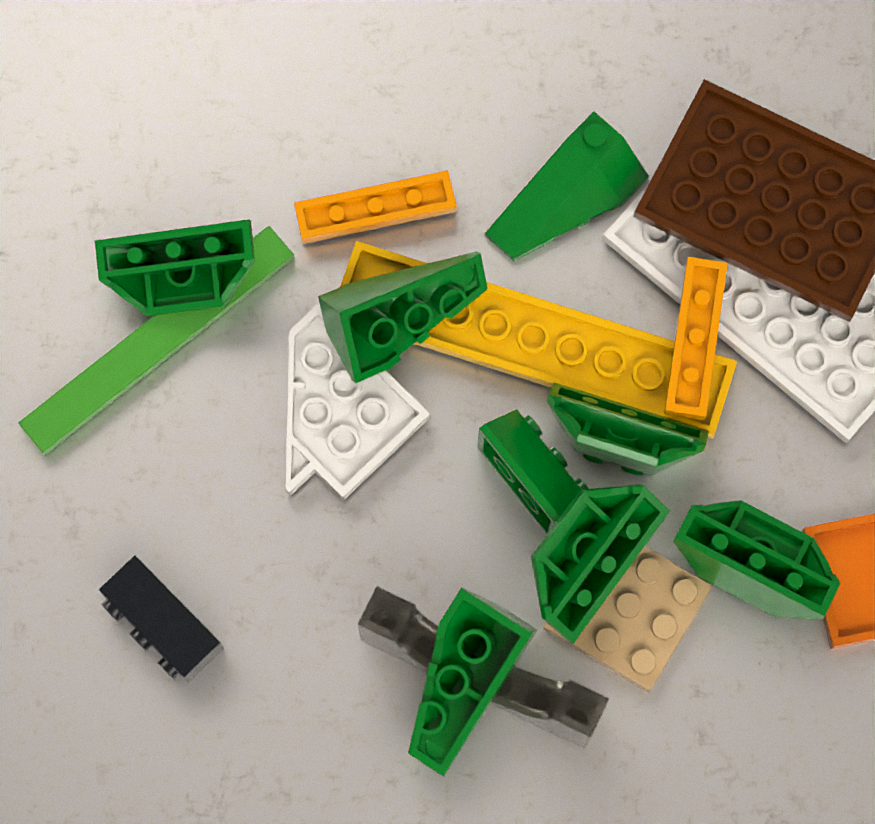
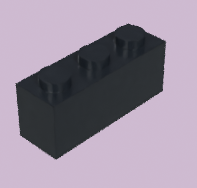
M136 555L98 589L106 598L101 604L102 607L117 622L124 617L134 627L129 633L131 637L145 651L152 646L163 657L157 663L174 681L181 675L189 683L224 649L221 642Z

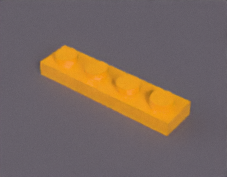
M448 170L294 202L302 244L457 212Z
M695 257L687 258L664 410L665 415L703 421L706 418L728 265L726 262Z

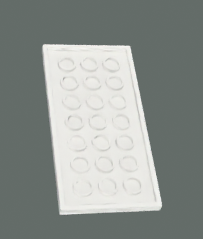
M645 188L603 234L602 240L680 304L688 257L720 262L725 261L634 218V211L646 190ZM728 263L718 337L847 444L875 412V273L853 318L848 322Z

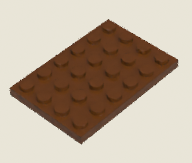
M704 79L635 209L633 217L850 322L875 273V160Z

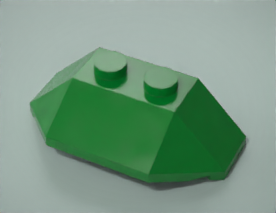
M249 219L94 240L99 281L111 288L146 316L224 307L255 262L252 226Z
M555 382L547 399L549 407L574 451L582 453L584 458L592 462L604 463L608 461L621 465V468L630 474L644 475V473L655 475L703 452L707 444L708 430Z
M644 485L579 490L531 555L541 616L572 644L578 639L670 512Z
M741 500L714 503L706 506H691L673 540L674 544L700 578L774 617L823 620L841 584L837 576L833 575L826 557L813 537Z

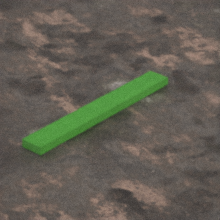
M267 226L253 237L255 262L226 306L153 316L19 421L18 424L44 456L295 259L293 252L274 230Z

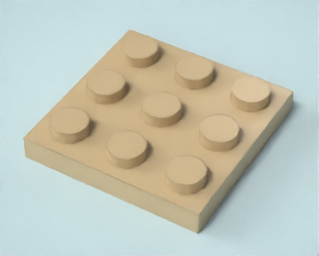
M645 546L574 644L568 642L547 622L543 626V630L650 693L712 586Z

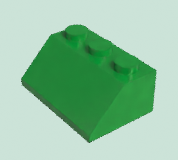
M516 409L485 423L479 428L478 449L543 531L548 534L579 490L589 488L580 478L574 481L565 470L568 464L562 454L554 446L549 449L541 440L540 436L543 433L534 419L529 415L524 418Z

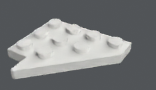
M317 304L289 330L285 489L291 496L316 473L344 501L430 419V413L387 371L354 383L326 332L321 308Z

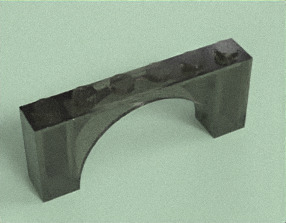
M376 586L358 622L360 639L427 672L429 662L432 659L438 626L426 618L416 608L415 604ZM514 667L491 704L585 749L609 698L572 680H552Z

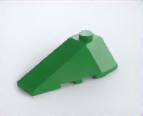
M593 111L561 144L485 232V236L511 260L515 261L554 241L555 237L575 227L579 228L589 223L590 219L608 210L611 212L622 206L648 180L649 175L624 137Z
M476 251L355 281L320 295L318 299L326 332L351 380L354 383H358L392 368L402 360L400 355L415 342L423 343L430 337L428 332L445 318L452 319L488 288L481 253Z
M460 588L438 624L435 637L436 642L431 662H429L426 675L427 680L422 701L418 708L408 754L444 776L513 671L538 629L505 608L469 590Z

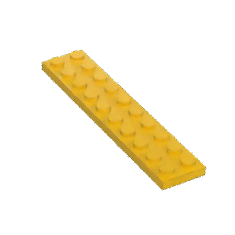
M356 241L340 287L355 281L427 263ZM487 282L488 289L452 319L445 318L428 332L430 337L423 343H414L552 388L555 382L709 431L708 438L713 439L737 364L736 360L715 354L707 413L704 421L665 415L664 410L675 341Z

